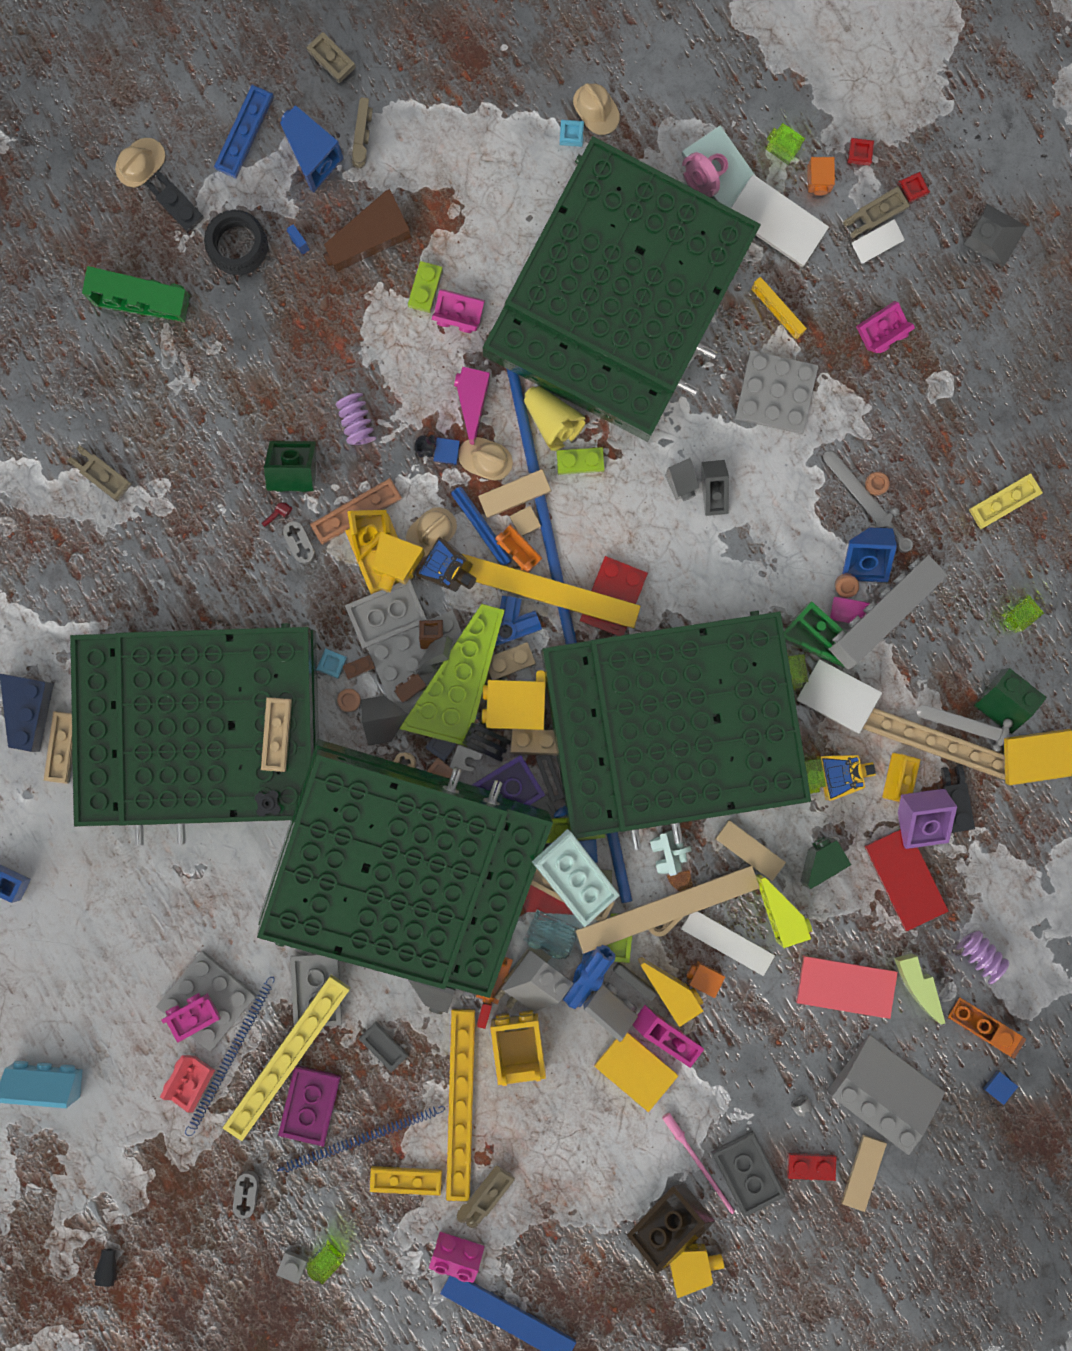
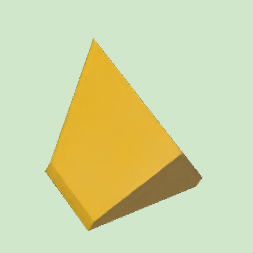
M356 510L347 512L358 562L378 544L381 532L385 534L390 533L387 510Z

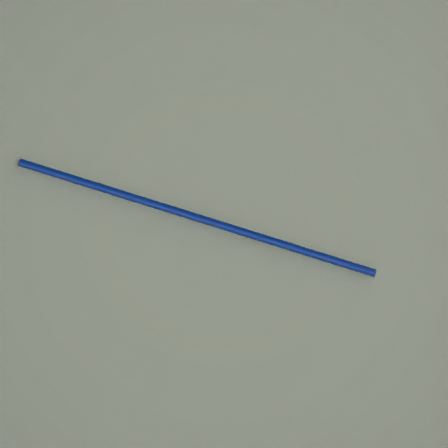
M507 369L528 472L531 474L539 471L540 468L528 412L524 403L525 398L520 375ZM542 495L534 500L541 525L540 528L551 579L564 583L546 496ZM558 607L565 644L577 643L570 610ZM618 832L608 833L606 835L621 903H628L633 900Z

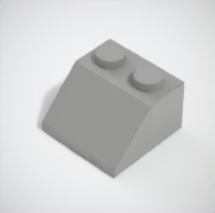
M530 950L502 987V990L534 1012L560 1003L572 987L573 982Z
M608 982L607 985L602 983L600 989L596 992L592 991L583 1003L584 1010L621 1042L638 1017L634 1011L637 1007L627 998L623 1001L617 995L619 991L611 983Z

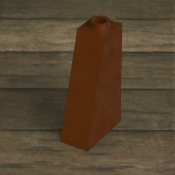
M388 189L324 244L327 252L323 253V256L329 267L333 265L335 271L338 272L411 238L410 230L391 190Z

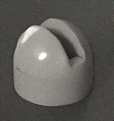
M806 1095L796 1098L791 1103L792 1109L799 1116L805 1117L804 1113L809 1112L810 1114L812 1111V1104Z

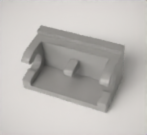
M458 745L450 768L474 771L476 768L467 764L473 763V760L469 759V757L475 760H482L484 754Z

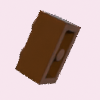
M370 655L343 665L348 680L376 669Z
M413 673L407 678V682L404 684L401 682L395 687L396 690L394 692L402 703H405L427 687L419 674L415 675Z

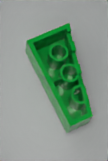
M87 266L82 294L94 306L179 322L186 321L190 295L183 286L178 284L166 285L156 280H145Z

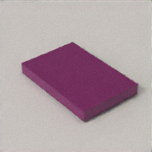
M296 1065L293 1070L278 1136L324 1147L341 1075Z

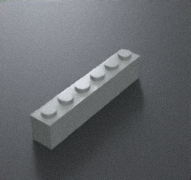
M929 555L922 560L919 557L908 566L910 571L907 574L902 572L893 580L896 584L892 588L886 587L878 595L880 600L877 603L872 601L863 609L865 614L861 618L856 616L848 624L850 629L846 633L842 630L832 639L835 643L829 650L848 670L858 664L948 576Z

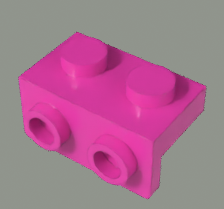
M440 289L435 312L431 320L437 321L436 324L442 327L453 325L459 327V330L462 332L472 333L480 327L485 300Z
M894 301L857 325L856 328L867 350L882 353L888 350L895 341L909 336V332L915 329V326L907 321L899 302Z
M197 993L186 1000L188 1004L182 1008L176 1005L165 1011L167 1016L161 1019L163 1024L167 1023L177 1043L221 1019L208 993L203 996Z
M439 1232L429 1269L441 1275L446 1274L456 1277L462 1282L474 1283L485 1246Z

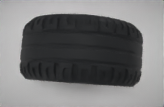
M226 210L216 215L208 224L204 235L205 249L212 262L220 270L232 275H245L253 272L262 264L267 255L268 240L261 223L252 214L243 210ZM241 226L253 231L255 235L254 245L245 256L238 259H229L219 253V240L228 229Z

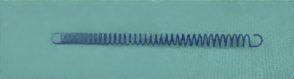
M259 991V992L263 993L264 995L270 994L269 991H268V993H264V992H262V991ZM255 998V1000L259 1001L262 1005H258L253 1002V1004L257 1005L260 1009H256L251 1006V1008L255 1009L258 1013H254L249 1010V1012L253 1013L256 1017H252L248 1014L247 1016L251 1017L253 1020L254 1018H257L256 1014H259L258 1010H261L260 1006H263L262 1002H265V999L264 1001H260ZM244 1018L245 1020L249 1021L251 1024H252V1022H255V1020H254V1021H250V1020ZM242 1022L243 1024L247 1025L249 1028H250V1026H253V1024H252V1025H248V1024ZM238 1030L240 1033H243V1034L245 1035V1037H242V1036L236 1034L238 1037H241L242 1039L247 1037L246 1034H248V1033H244V1032ZM234 1038L236 1041H239L240 1043H241V1042H244V1039H243V1041H240V1040ZM232 1042V1044L237 1045L238 1047H239V1046H242V1043H241V1045H238V1044ZM223 1058L224 1060L230 1062V1064H231V1062H233V1061H230V1060H228V1059H226V1058ZM221 1062L222 1064L228 1066V1069H230L229 1066L231 1065ZM219 1066L220 1068L224 1069V1070L226 1071V1073H227V1070H228V1069H226V1068H224V1067H222V1066ZM217 1070L218 1072L222 1073V1074L224 1075V1077H225V1074H226V1073H224V1072H222V1071H220V1070ZM215 1074L216 1076L220 1077V1078L222 1079V1081H223V1078H224V1077H222V1076H220V1075H218V1074ZM213 1078L214 1080L218 1081V1082L220 1083V1085H221V1082H222V1081L217 1080L216 1078ZM211 1082L212 1084L216 1085V1086L218 1087V1089H219V1086H220V1085L215 1084L214 1082ZM204 1094L205 1096L210 1097L211 1099L213 1098L212 1096H209L208 1094ZM202 1098L203 1100L208 1101L209 1103L211 1102L210 1100H207L206 1098ZM200 1102L201 1104L206 1105L208 1109L209 1105L205 1104L204 1102ZM198 1106L199 1108L204 1109V1113H206L207 1109L203 1108L202 1106ZM196 1109V1111L202 1113V1117H204V1113ZM194 1113V1115L200 1117V1121H202V1117ZM192 1117V1119L197 1121L199 1124H195L191 1121L190 1123L195 1125L196 1127L200 1125V1121Z
M433 1106L434 1115L432 1114V1112H431V1110H430V1108H429V1111H430V1117L428 1116L429 1119H431V1114H432L433 1117H435L436 1114H439V1113L436 1112L434 1106ZM421 1111V1116H422V1121H421V1122H423V1118L425 1119V1117L423 1116L422 1111ZM416 1113L418 1122L415 1120L414 1115L412 1114L414 1124L415 1122L419 1123V1120L421 1121V1119L418 1116V1113ZM408 1116V1118H409V1125H408V1123L406 1122V1119H405V1117H404L405 1127H404V1125H403L401 1119H400L401 1128L399 1127V1125H398V1123H397V1121H396L397 1130L395 1129L393 1123L391 1122L392 1128H393V1132H394V1130H395V1131H398V1128H399L400 1130H402V1126H403L404 1128H406V1124H407L409 1127H410L411 1124L414 1125V1124L412 1123V1121L410 1120V1117ZM383 1125L384 1135H383V1133H382V1131H381V1129H380V1127H379L380 1136L378 1135V1133H377V1131H376V1129H375L376 1138L374 1137V1139H377V1136H378L379 1138H381V1134H382L383 1136H385V1132L387 1133V1131H386L384 1125ZM362 1133V1135H363V1142L361 1141V1139H360V1137H359V1135H358L359 1144L357 1143V1145H359V1146H360V1142H361L362 1144H364V1142L366 1141V1139H365L363 1133ZM341 1141V1143H342L343 1150L340 1149L339 1144H338V1142H337L338 1152L336 1151V1153H339V1151L343 1152L344 1149L347 1150V1149L344 1147L342 1141ZM324 1147L325 1152H326V1157H327V1155L330 1157V1156H331V1153H332L331 1149H330V1155H329V1154L327 1153V1151H326V1148ZM320 1149V1151H321V1154H322V1158L319 1157L318 1152H317V1150H316L318 1159H321V1160H322L323 1157L326 1158V1157L323 1155L321 1149ZM308 1154L309 1163L306 1161L305 1155H303V1157H304V1159H305V1165H306V1163H307V1164H310V1161L312 1162V1160L310 1159L309 1154ZM299 1157L300 1162H301V1166L298 1165L297 1159L295 1158V1161H296V1164H297V1168H298V1167L301 1168L302 1165L305 1166V1165L302 1163V1161H301V1157ZM291 1160L292 1170L289 1167V1163L287 1161L288 1171L284 1167L277 1169V1171H281L284 1169L286 1172H289V1169L293 1171V1168H295L293 1165V1161Z

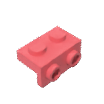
M182 1055L176 1062L175 1069L169 1080L165 1083L160 1098L171 1100L186 1112L193 1113L215 1069L196 1056Z

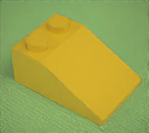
M638 958L640 966L679 1027L704 1012L700 1006L704 1002L695 988L689 989L687 984L645 958Z

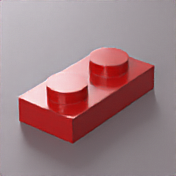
M788 1153L787 1178L836 1181V1156L834 1154Z

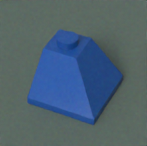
M869 527L849 540L842 574H852L858 581L888 582L897 547L893 528Z

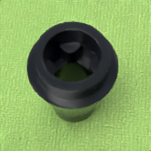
M115 1249L101 1250V1256L93 1277L96 1286H114L115 1280H117Z

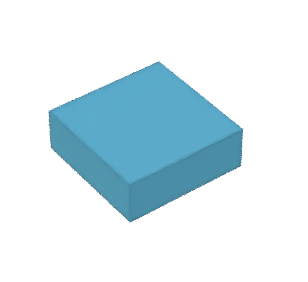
M561 120L559 145L582 147L584 121Z
M325 648L316 670L339 679L347 657Z

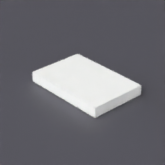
M819 659L797 701L860 734L882 692Z

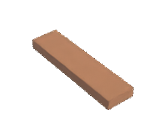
M391 478L314 521L310 526L320 543L324 545L343 534L345 530L350 529L348 511L384 510L400 501L402 497Z

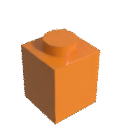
M811 157L807 165L808 193L826 195L832 191L835 185V157Z
M697 961L695 966L691 965L686 975L689 978L687 983L691 987L713 998L716 997L725 979L722 973Z

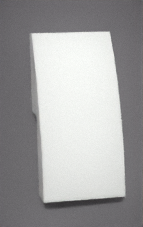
M894 219L852 242V245L863 264L903 242L905 239Z

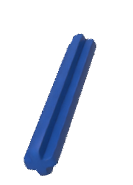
M457 487L451 492L453 498L500 565L507 566L512 561L510 555L500 545H497L496 535L463 488Z

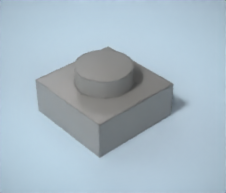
M286 1250L276 1275L298 1284L308 1258Z

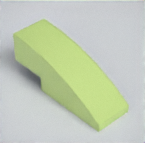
M911 953L894 958L899 974L914 1000L936 1022L941 1025L945 1024L934 979L929 974H922L918 956Z

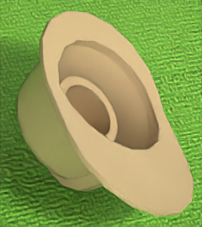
M587 83L576 91L573 97V105L586 127L597 135L612 133L618 126L620 113L607 90L602 85Z
M142 138L121 151L115 168L120 182L128 187L143 185L164 164L165 150L163 146L155 139Z
M476 437L474 445H471L468 439L459 449L458 457L463 468L483 478L494 481L501 480L512 469L513 460L508 449L493 441Z
M441 507L426 511L408 529L406 542L422 547L425 551L423 557L428 556L439 537L448 542L455 535L457 523L454 515Z

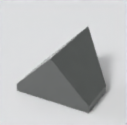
M385 696L361 699L362 724L368 746L392 742L400 726L408 716V713Z

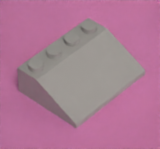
M871 1035L866 1037L827 1090L835 1100L908 1155H910L923 1137L945 1094L941 1088Z

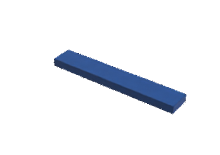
M449 1276L440 1291V1294L540 1351H572L576 1345V1340L476 1283L462 1282L456 1277Z

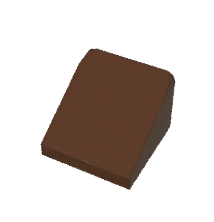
M443 620L419 621L421 649H428L432 642L444 637Z

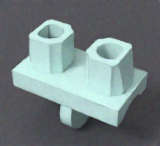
M672 830L666 831L650 840L653 852L664 850L666 858L656 861L658 874L669 873L670 876L682 872L681 863L687 862L685 853L692 851L691 846L684 847L683 842L675 844Z

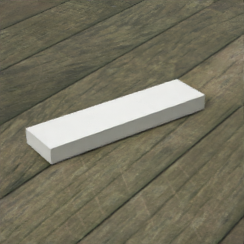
M698 911L689 914L681 927V930L762 976L765 975L775 957L774 954Z

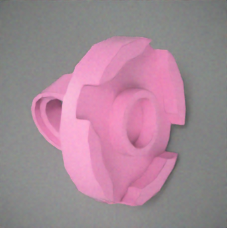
M698 152L692 153L682 162V166H686V172L683 173L689 187L711 198L720 189L719 177L728 169L727 158L718 153L709 158ZM712 160H717L721 164V171H716Z

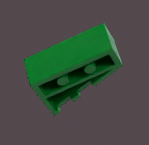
M812 601L807 603L784 628L785 642L845 668L829 650L835 643L832 639L843 629Z

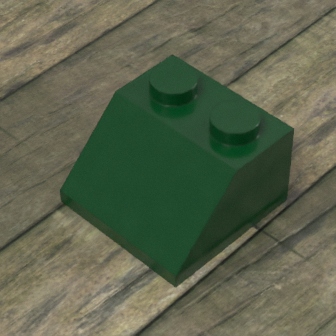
M270 441L264 464L266 490L276 492L313 491L316 479V441Z
M1007 668L1001 669L973 706L1001 728L1004 726V720H1012L1013 725L1009 728V733L1013 734L1035 714L1047 697L1012 669Z
M822 836L812 842L813 847L808 849L800 882L803 886L812 889L852 865L837 840Z

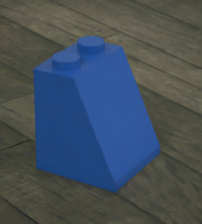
M295 105L291 110H287L283 114L280 124L310 190L315 192L344 158L339 142Z

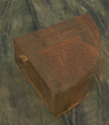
M689 869L679 872L677 875H666L669 883L678 891L693 887Z

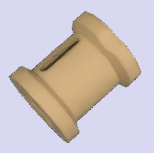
M407 752L399 753L393 761L399 763L404 756L405 759H410L411 761L407 766L413 768L416 766L415 757Z

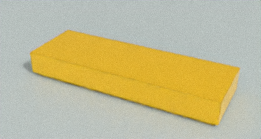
M761 277L754 281L751 290L795 339L801 337L807 328Z
M371 1166L370 1192L441 1195V1169Z

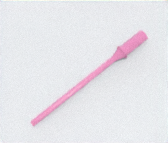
M670 1113L665 1114L662 1119L675 1136V1140L680 1141L727 1209L733 1214L735 1210L687 1143L684 1135L685 1132L681 1130Z

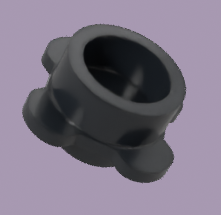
M421 435L417 438L415 451L420 458L424 456L431 458L436 449L435 435H430L429 437Z
M273 790L267 794L257 793L255 795V801L258 804L256 812L259 816H265L268 813L278 814L280 812L279 794ZM266 801H269V802H270V805H269V806H267V805L265 804Z

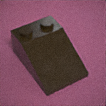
M685 1184L673 1185L632 1228L627 1237L658 1274L699 1239L715 1220Z

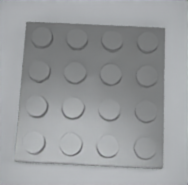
M452 610L430 620H443V634L453 640V647L462 631ZM419 626L367 647L388 699L408 714L425 688L405 703L401 702L394 691L398 684L407 682V678L413 673L415 675L418 674L416 672L418 665L427 650L420 648ZM442 662L437 664L436 671L420 675L426 685L429 684Z

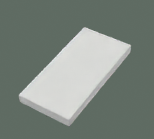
M754 174L750 177L731 209L760 223L761 226L756 236L801 267L805 265L829 226Z

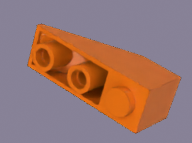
M962 998L958 999L948 1016L949 1019L1015 1059L1026 1041L1025 1037Z

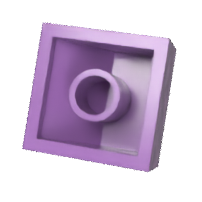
M945 789L901 795L898 818L905 849L949 843L957 805Z

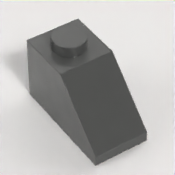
M686 459L668 467L665 477L675 499L682 498L683 501L695 497L699 484L691 459Z
M725 460L701 462L705 516L729 514V474Z

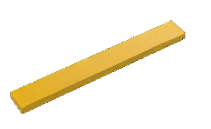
M462 554L473 564L469 573L476 577V583L632 629L635 628L641 609L640 605Z
M452 1008L446 1201H469L475 1009Z

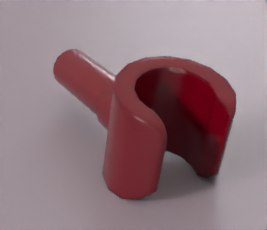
M278 503L274 509L275 511L262 522V525L266 527L279 514L286 518L293 508L287 503Z

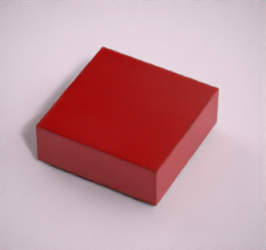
M851 138L847 163L870 166L872 163L874 140Z
M921 172L898 182V186L908 203L930 193Z
M483 1002L477 1021L479 1028L486 1029L492 1002L491 1004Z

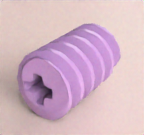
M363 393L350 394L336 403V407L341 409L338 414L339 417L344 418L341 424L346 427L344 434L349 436L346 441L350 445H362L376 440V437L368 435L374 429L366 428L371 419L363 418V416L369 413L368 410H361V407L366 402L358 401V398L362 397Z
M974 931L965 936L958 943L956 949L964 947L962 956L965 957L971 954L972 956L968 962L973 963L977 961L975 969L978 971L984 968L981 976L991 975L988 983L993 984L1004 975L1009 967V961L1003 958L1001 952H996V947L993 944L989 945V939L983 938L981 931Z

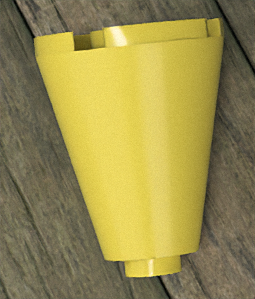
M534 386L525 393L524 403L544 441L551 450L556 451L565 447L563 442L567 439L573 441L584 428L585 417L543 387Z

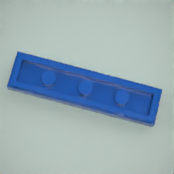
M253 84L251 85L214 165L215 170L235 179L237 178L274 98L273 93Z

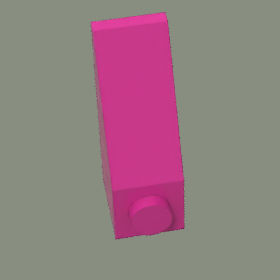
M462 366L461 373L456 374L454 387H457L469 443L474 445L490 382V373Z
M644 1005L637 1014L638 1017L633 1023V1027L643 1037L691 1068L704 1051L702 1046L648 1006Z

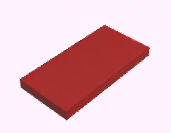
M901 829L864 846L904 931L907 932L949 912L918 847L905 849L903 846Z

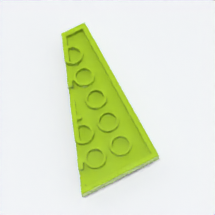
M481 603L452 647L449 659L442 662L399 729L464 745L462 742L472 722L475 723L483 693V685H485L504 609Z

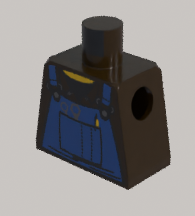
M441 537L437 539L416 574L428 582L454 592L458 591L461 585L471 589L476 583V577L469 573L473 564Z

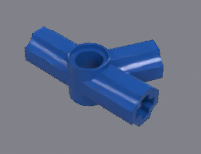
M502 596L500 608L504 609L500 629L503 626H509L513 632L509 638H502L498 633L495 647L542 630L536 611L519 616L522 599Z
M605 945L597 946L595 950L583 953L582 961L574 973L573 985L563 998L568 1007L573 1009L581 1007L592 991L596 992L600 989L604 980V974L615 961V953Z

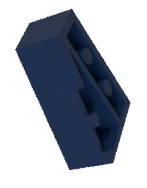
M0 674L8 748L40 752L54 683Z

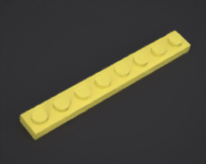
M332 974L329 976L223 1126L224 1130L243 1141L351 987Z

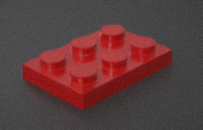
M605 556L591 591L636 604L648 572ZM584 614L581 615L579 621L615 636L624 635L627 629L625 626Z

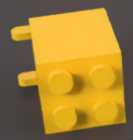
M543 670L537 671L536 682L488 680V685H483V699L487 700V709H482V723H486V728L544 730L545 672Z
M533 1010L519 1012L518 1016L510 1017L509 1013L496 1015V1019L491 1020L490 1030L498 1085L507 1086L512 1083L534 1080L539 1082L541 1079H546L538 1013H533ZM526 1027H528V1029L513 1030V1031H506V1032H505V1030H511V1029H518V1028H526Z

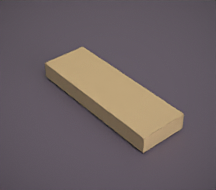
M541 469L478 497L486 517L490 518L552 492L544 470Z
M266 699L261 770L287 771L292 699Z
M53 711L43 781L69 784L72 765V713Z
M730 820L727 821L715 838L771 881L774 880L786 863Z
M864 1134L862 1135L841 1200L843 1205L865 1212L887 1145L886 1142Z

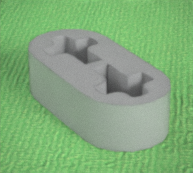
M298 522L286 524L283 534L294 558L301 564L311 563L316 553L304 527ZM290 528L300 529L297 533L299 541H296L293 536L288 535L291 533ZM301 544L306 550L310 549L307 559L299 557V554H301L299 545Z
M253 1171L242 1172L236 1181L233 1212L241 1219L250 1217L256 1208L259 1178ZM246 1177L250 1178V1182L253 1183L250 1185L248 1192H245L246 1185L242 1183ZM244 1197L247 1198L246 1205L250 1207L246 1212H243L242 1207L239 1206L242 1204Z

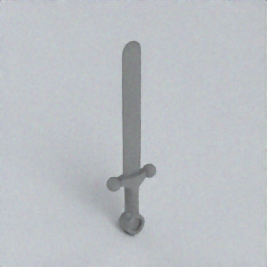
M831 450L826 451L823 455L824 462L876 521L877 524L870 527L893 528L898 550L902 553L909 552L913 547V542L909 538H904L891 522L893 516L899 514V509L893 507L890 513L887 514L837 454Z
M921 705L916 711L917 715L921 718L995 740L996 743L993 744L992 750L996 752L1001 751L1004 738L1016 736L1009 733V728L1013 725L1010 719L1003 721L1004 726L1001 729L928 705Z

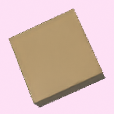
M531 506L510 516L516 531L522 537L541 527Z

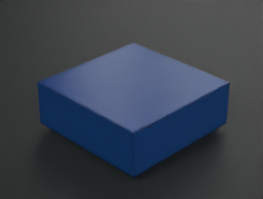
M294 224L288 227L287 233L301 254L308 252L310 249Z
M437 438L433 461L457 465L460 441Z
M997 1070L983 1089L1004 1105L1018 1086Z

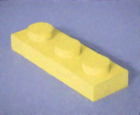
M1030 473L970 508L969 511L979 528L982 529L1041 495L1043 492Z

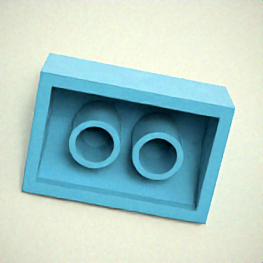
M14 1061L13 1064L4 1069L0 1080V1103L67 1108L80 1098L83 1069H75L74 1065H61L59 1068L52 1067L51 1063H38L37 1066L28 1065L27 1061Z

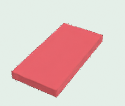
M803 955L796 1003L890 1019L898 972Z

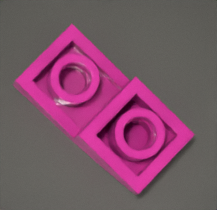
M834 597L830 618L835 621L850 623L856 616L861 618L865 614L863 609L870 602Z

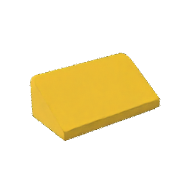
M892 753L882 798L900 802L902 794L913 793L921 759Z

